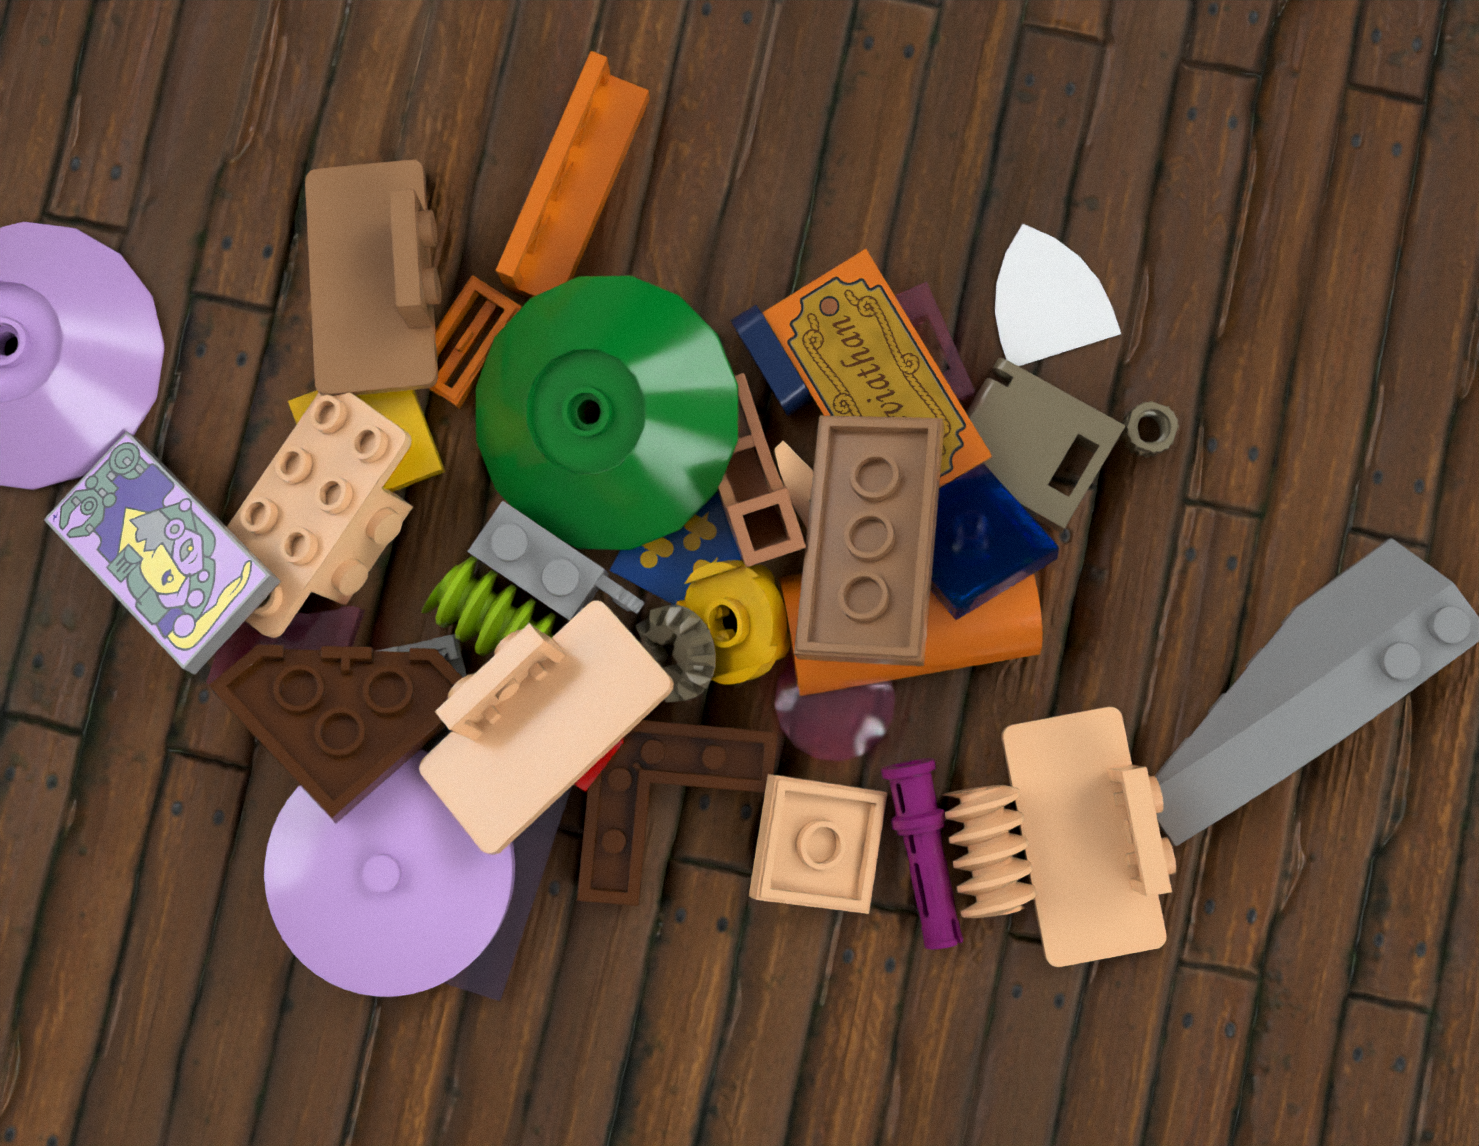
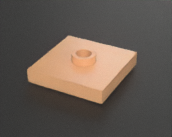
M768 774L749 897L762 901L869 914L888 792Z

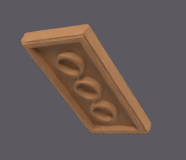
M819 416L794 655L798 659L924 666L944 437L942 418Z

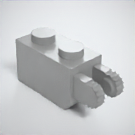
M503 500L467 551L569 621L591 602L599 589L612 597V601L626 611H633L638 614L644 605L642 600L608 578L609 573L604 568Z

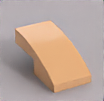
M782 441L774 449V464L783 485L788 490L799 527L804 535L807 536L813 470Z

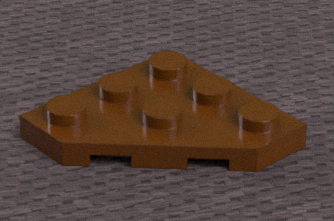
M258 644L208 686L336 824L446 727L435 711L448 699V693L453 685L463 677L436 649L410 648L409 652L373 651L372 647L321 646V650L285 649L284 645Z

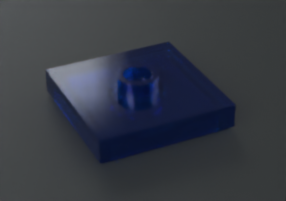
M984 463L939 488L931 591L955 620H958L1058 559L1059 546Z

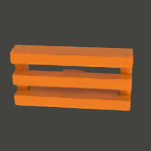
M473 275L435 330L437 358L478 296L481 295L487 300L439 370L436 384L428 388L459 409L478 382L494 337L522 308V306ZM500 307L504 310L453 388L449 387L448 383Z

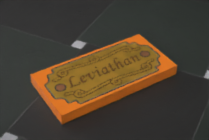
M867 249L862 250L762 312L824 416L942 418L944 437L939 489L992 458L990 451Z

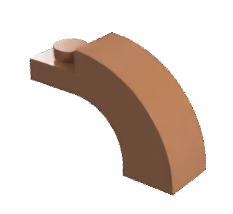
M742 373L735 375L738 383V443L722 482L718 486V494L745 566L749 567L804 549L806 545L788 490L783 485L771 456L745 374Z

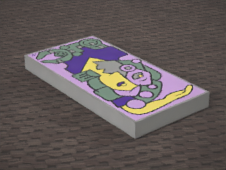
M127 431L44 519L184 670L196 674L281 582L137 437Z

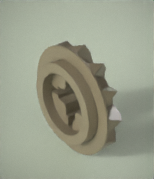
M667 605L650 610V616L636 624L640 635L638 641L673 680V690L664 699L665 702L687 701L696 698L708 687L715 670V646L709 629L695 612L684 606ZM674 643L675 647L672 656L677 661V664L667 666L666 661L669 654L663 646Z

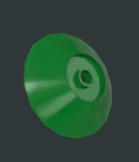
M631 275L578 276L530 298L494 337L476 384V442L495 490L511 507L563 542L578 549L633 550L680 530L718 492V486L722 482L738 443V383L718 334L680 295ZM591 401H595L601 410L599 419L593 424H590L584 415L585 407Z

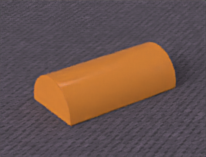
M1019 536L934 550L924 666L798 659L794 655L803 573L778 577L779 591L787 615V632L790 636V648L799 696L1034 656L1041 653L1043 631L1039 595L1028 552Z

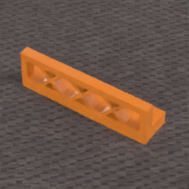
M590 51L496 268V272L506 289L528 298H532L573 279L650 100L649 90L612 76L606 56Z

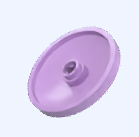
M420 749L336 824L299 785L286 801L272 828L265 856L264 881L268 906L275 926L292 953L308 969L327 982L344 990L370 996L394 997L410 995L438 986L468 967L485 950L501 927L508 911L515 881L513 841L496 855L480 850L421 775L419 765L421 760L430 752L428 750Z

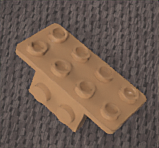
M401 160L311 170L305 177L314 378L317 391L322 396H335L349 392L356 396L433 387L438 380L434 304L441 303V288L436 267H431L430 247H437V228L434 213L427 208L426 177L421 163L417 160Z

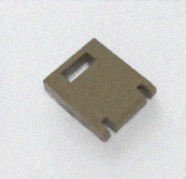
M998 358L992 368V372L1010 384L1006 387L991 378H986L966 411L990 451L992 458L961 477L1062 534L1123 432L1125 425L1012 362ZM1075 441L1076 444L1092 453L1095 452L1068 497L1048 484Z

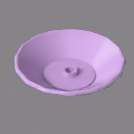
M24 221L0 227V486L35 490L84 477L126 431L135 435L157 399L165 345L153 296L121 254L76 228ZM13 337H17L18 348L13 354L6 356L4 352L6 342Z

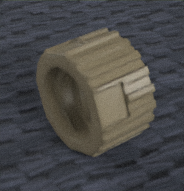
M1152 400L1135 406L1125 414V419L1121 421L1125 428L1120 438L1125 448L1127 447L1129 452L1135 453L1136 456H1144L1145 458L1151 455L1152 457L1170 448L1174 444L1173 441L1179 428L1178 419L1174 411L1169 406L1155 403ZM1151 417L1156 420L1160 428L1159 440L1145 442L1140 439L1137 429L1140 418Z

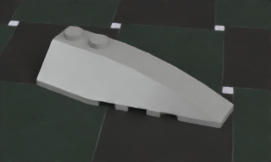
M1391 538L1295 606L1281 622L1282 626L1264 648H1259L1245 665V671L1226 693H1222L1207 711L1209 714L1193 734L1183 740L1154 775L1161 788L1164 806L1162 813H1156L1158 825L1172 845L1178 846L1282 781L1389 708L1479 642V616L1455 584Z

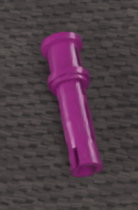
M922 758L881 768L882 778L890 782L896 816L891 819L892 828L896 830L897 835L903 836L917 909L919 910L924 947L933 950L948 948L957 945V943H962L963 935L961 934L959 919L957 918L955 899L942 844L940 828L945 826L944 821L946 818L945 809L938 808L931 774L936 769L935 759Z

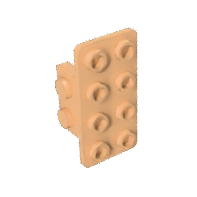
M318 392L227 526L281 581L245 620L262 635L270 638H278L284 633L311 592L346 606L353 594L364 585L368 572L387 544L398 535L402 522L413 508L412 505L401 497L383 488L410 448L412 442L410 434L350 392L335 396H322Z
M596 600L587 604L552 638L529 623L522 630L514 631L502 639L495 648L494 656L476 673L463 677L450 689L448 699L435 713L452 732L421 760L419 765L420 773L480 850L491 855L499 854L672 692L673 680L613 611L601 601Z
M1103 707L1012 724L1005 727L1001 735L1010 784L1012 787L1020 790V797L1014 801L1016 811L1022 812L1025 821L1019 825L1020 835L1026 836L1029 846L1024 849L1025 860L1032 863L1033 871L1028 875L1030 884L1034 885L1037 891V896L1033 901L1045 959L1055 967H1063L1162 947L1166 942L1167 935L1159 894L1172 892L1169 875L1176 873V861L1169 839L1167 837L1161 838L1156 813H1162L1164 806L1159 782L1155 776H1148L1147 767L1132 765L1121 712L1114 707Z

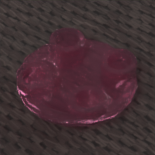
M791 659L777 682L775 709L781 729L795 747L816 759L843 761L863 755L881 741L893 720L895 694L890 680L799 696L793 659Z

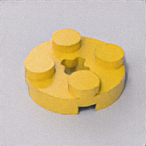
M726 560L703 565L690 574L684 583H691L686 590L685 599L677 601L676 605L684 606L695 612L703 620L711 633L716 653L713 674L716 677H712L711 680L720 684H737L749 681L767 673L776 660L786 656L791 642L787 632L785 605L775 585L774 576L767 567L760 564L746 567L741 560ZM729 608L734 612L737 619L736 633L733 629L725 630L723 625V618L729 615Z

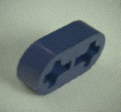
M757 305L730 320L787 417L814 402L804 382Z

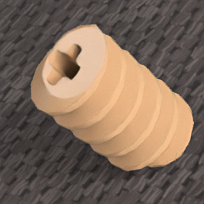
M991 785L942 794L960 799L958 806L945 812V818L964 823L963 830L948 837L949 844L968 847V854L952 862L953 868L970 871L973 877L956 886L957 892L976 896L977 901L961 910V917H992L1018 912L1025 908L1021 905L1034 899L1037 896V891L1034 885L1017 882V880L1033 871L1032 863L1028 860L1015 858L1013 855L1029 846L1026 836L1009 833V830L1025 821L1022 812L1004 808V806L1020 797V790L1007 785Z

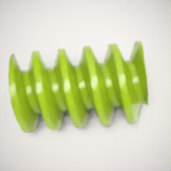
M473 555L461 564L454 566L430 594L421 613L426 614L438 607L435 620L436 624L442 628H446L458 621L455 638L461 642H466L479 634L475 645V652L483 657L493 652L500 641L514 631L522 630L529 623L552 638L554 636L552 629L556 615L551 612L538 622L532 620L537 603L533 598L518 608L514 607L512 603L517 587L511 584L498 594L492 591L498 573L491 570L477 580L473 577L478 558Z

